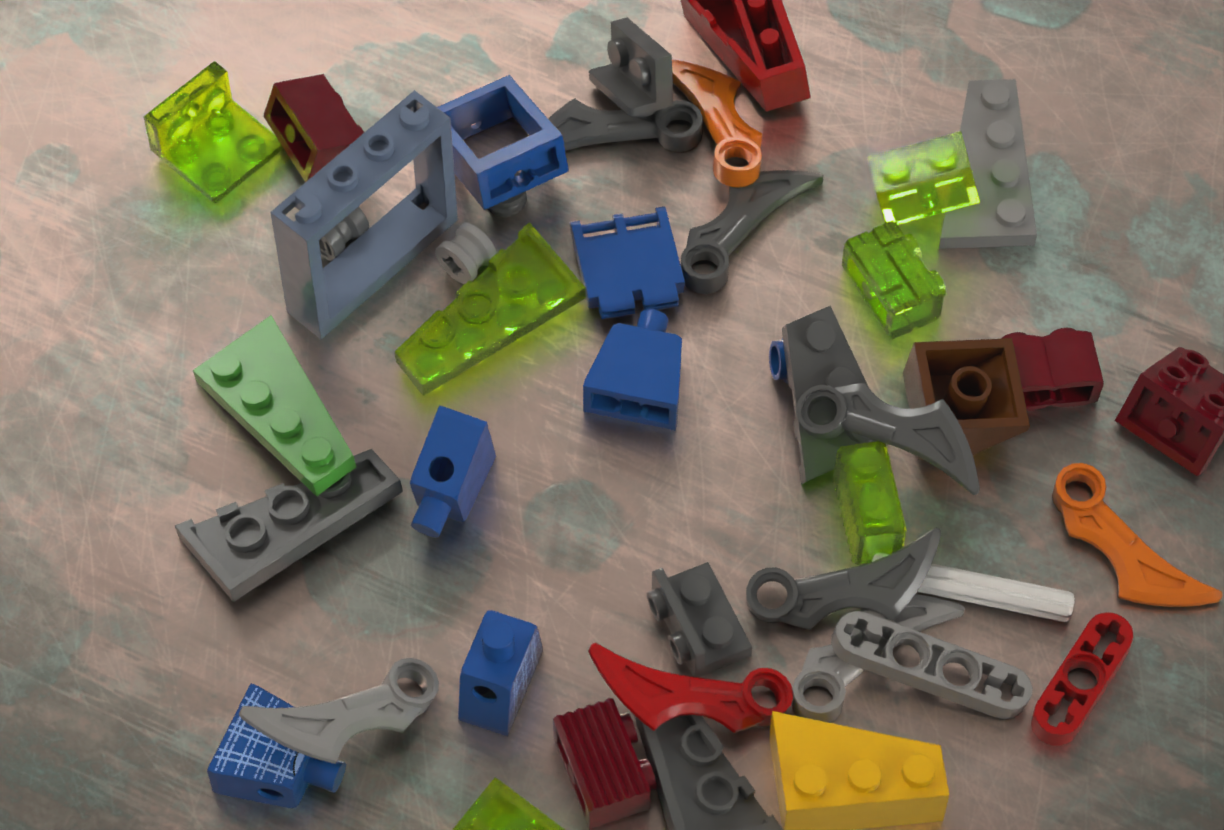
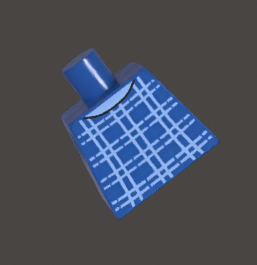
M493 610L486 611L460 673L459 721L508 737L543 653V646L536 625ZM489 689H491L497 698L488 699L481 695L489 692Z
M250 683L207 769L212 791L224 796L290 809L296 808L299 805L309 784L335 793L343 780L346 762L337 760L336 764L298 753L265 736L240 718L239 712L243 706L264 708L294 707L265 689Z

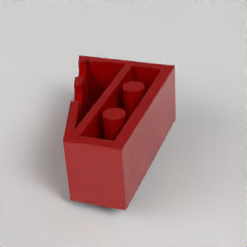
M681 0L684 17L766 112L811 98L806 67L782 0Z

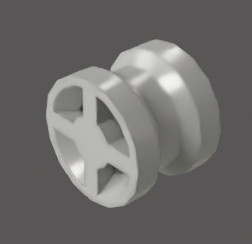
M463 223L455 231V238L452 241H443L435 249V255L442 268L453 279L462 284H469L477 277V269L479 267L489 266L497 258V251L492 241L481 229L471 223Z

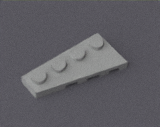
M1016 79L971 80L968 83L939 249L1035 246L1037 231Z

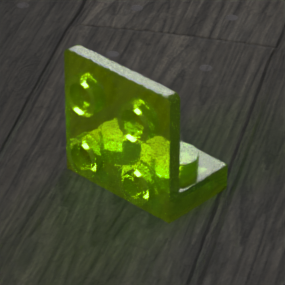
M216 61L209 64L143 116L150 150L213 203L223 199L283 150L274 133L232 100L228 72Z

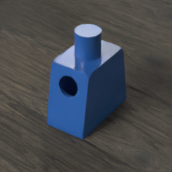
M646 309L640 313L637 326L617 323L611 327L584 381L583 412L676 431L682 338L676 334L666 333L669 322L667 315L658 310Z
M439 405L410 480L416 504L419 506L411 523L412 528L416 531L438 538L447 518L459 522H464L467 519L496 458L487 421Z

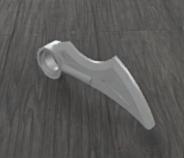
M915 594L893 622L921 632L931 626L962 617L965 608L961 604L948 600ZM861 608V612H866L877 617L886 619L888 621H891L885 616L875 611ZM853 629L850 634L851 645L860 647L864 641L862 640L863 632L861 630ZM881 637L875 655L881 657L888 639ZM831 644L810 648L802 672L794 681L793 711L799 717L830 723L836 720L842 712L846 693L845 687L865 670L839 659L834 653ZM811 686H822L830 691L833 700L825 706H815L805 699L803 693Z
M405 658L394 663L381 686L310 706L289 708L243 706L239 716L253 728L287 748L318 760L336 764L343 746L358 733L374 729H386L403 733L417 716L427 710L438 693L439 680L435 671L422 660ZM409 678L416 681L422 689V695L420 697L406 695L399 688L398 679Z

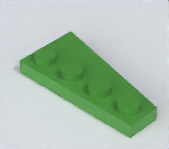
M272 315L193 370L196 382L316 496L357 467L351 450Z

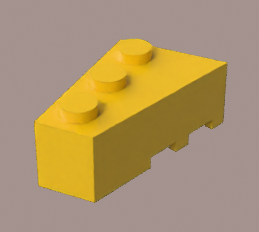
M772 711L769 741L783 830H856L943 821L950 795L941 745Z

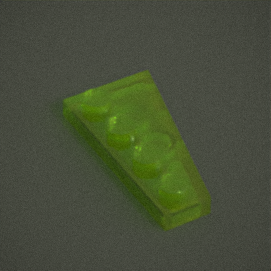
M530 222L518 232V239L506 250L501 248L488 261L489 267L473 282L468 280L456 292V299L443 311L437 310L395 350L396 363L423 396L586 298V287Z

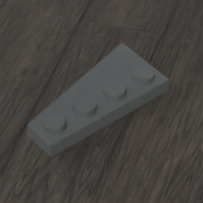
M372 449L354 455L357 467L318 496L312 493L303 483L294 486H285L282 483L265 490L266 497L241 507H238L236 502L216 509L218 516L195 525L192 519L175 525L180 540L234 602L402 493L403 489L401 481Z

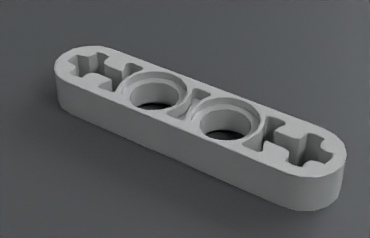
M854 611L845 614L840 618L832 633L831 645L833 651L844 662L996 718H1015L1022 713L1032 697L1033 687L1031 681L1024 671L1017 667L866 612ZM853 629H859L863 632L862 640L864 641L860 647L850 644V634ZM881 637L888 639V642L880 657L875 655V652L879 647L878 643ZM902 644L915 648L919 653L920 664L911 668L903 667L894 659L893 648ZM952 662L961 664L967 669L970 682L963 686L949 683L944 677L943 666ZM982 674L988 676L983 684L985 687L981 693H978L974 690L980 682ZM1003 683L1012 686L1011 694L1013 697L1010 702L1000 699L1002 694L999 688Z

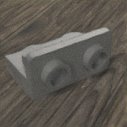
M628 17L611 21V41L608 42L607 51L612 64L589 70V80L630 117H647L657 110L673 106L672 55Z
M709 562L671 577H667L663 568L652 571V590L647 592L650 609L657 621L663 619L666 621L672 633L668 635L672 653L679 664L687 663L693 677H701L752 656V645Z

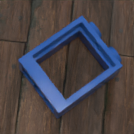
M510 75L437 107L451 118L454 173L484 210L569 171L563 135ZM512 117L529 135L482 158H478L463 141ZM521 170L518 176H514L517 171Z

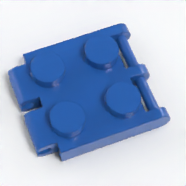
M665 206L656 207L655 213L624 218L623 214L620 213L612 215V220L581 225L580 220L570 222L571 237L588 309L598 307L601 319L635 314L634 308L635 301L642 300L644 310H661L679 306L678 294L684 293L685 280ZM657 222L656 226L627 230L626 228ZM613 229L615 231L614 233L584 237L583 235Z

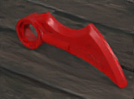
M598 643L591 644L588 649L592 661L613 693L640 721L653 731L668 720L678 716L697 715L713 719L733 733H737L755 725L771 726L772 711L785 713L792 704V685L782 673L768 667L757 668L751 671L742 683L660 671L626 659ZM764 686L770 689L776 696V706L765 708L757 704L752 697V688Z

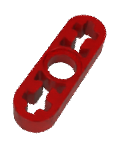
M1105 612L1097 614L1089 621L1035 705L1031 726L1039 740L1048 745L1062 746L1068 744L1076 737L1129 653L1133 641V629L1124 617L1116 613ZM1108 632L1114 633L1117 636L1115 642H1111L1104 651L1102 659L1094 653L1097 650L1100 637H1104ZM1075 668L1088 669L1095 675L1097 684L1091 689H1079L1071 684L1068 673ZM1064 698L1071 704L1068 707L1064 722H1060L1054 727L1048 723L1049 715L1053 716L1056 714Z

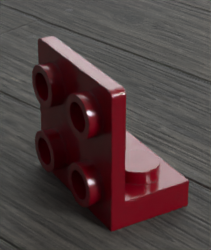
M1178 347L1139 375L1115 421L1198 477L1206 471L1224 440V374L1210 366L1209 361L1202 354L1194 350Z

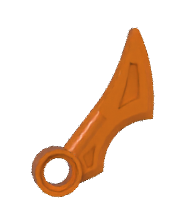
M672 59L673 84L684 93L692 104L700 109L703 122L717 145L713 159L714 176L719 182L730 187H746L753 184L760 174L762 133L746 124L735 109L734 97L741 86V82L713 69ZM731 157H739L747 160L749 164L744 167H734L727 164L725 160Z
M1074 463L1060 471L1052 492L1053 503L1063 515L1069 536L1092 544L1110 560L1118 578V598L1140 604L1165 607H1189L1220 602L1223 597L1220 590L1190 577L1160 557L1103 501L1107 487L1105 478L1099 470L1088 464ZM1072 481L1084 482L1091 488L1093 496L1087 501L1074 500L1067 494L1065 486Z

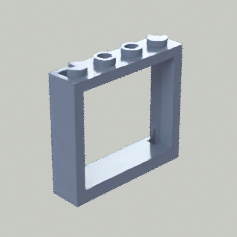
M415 90L270 212L286 311L319 339L322 340L458 220L451 118ZM413 160L416 188L323 268L319 240ZM423 202L428 205L424 210L418 207ZM296 207L300 211L295 214L296 221L293 222L286 214Z

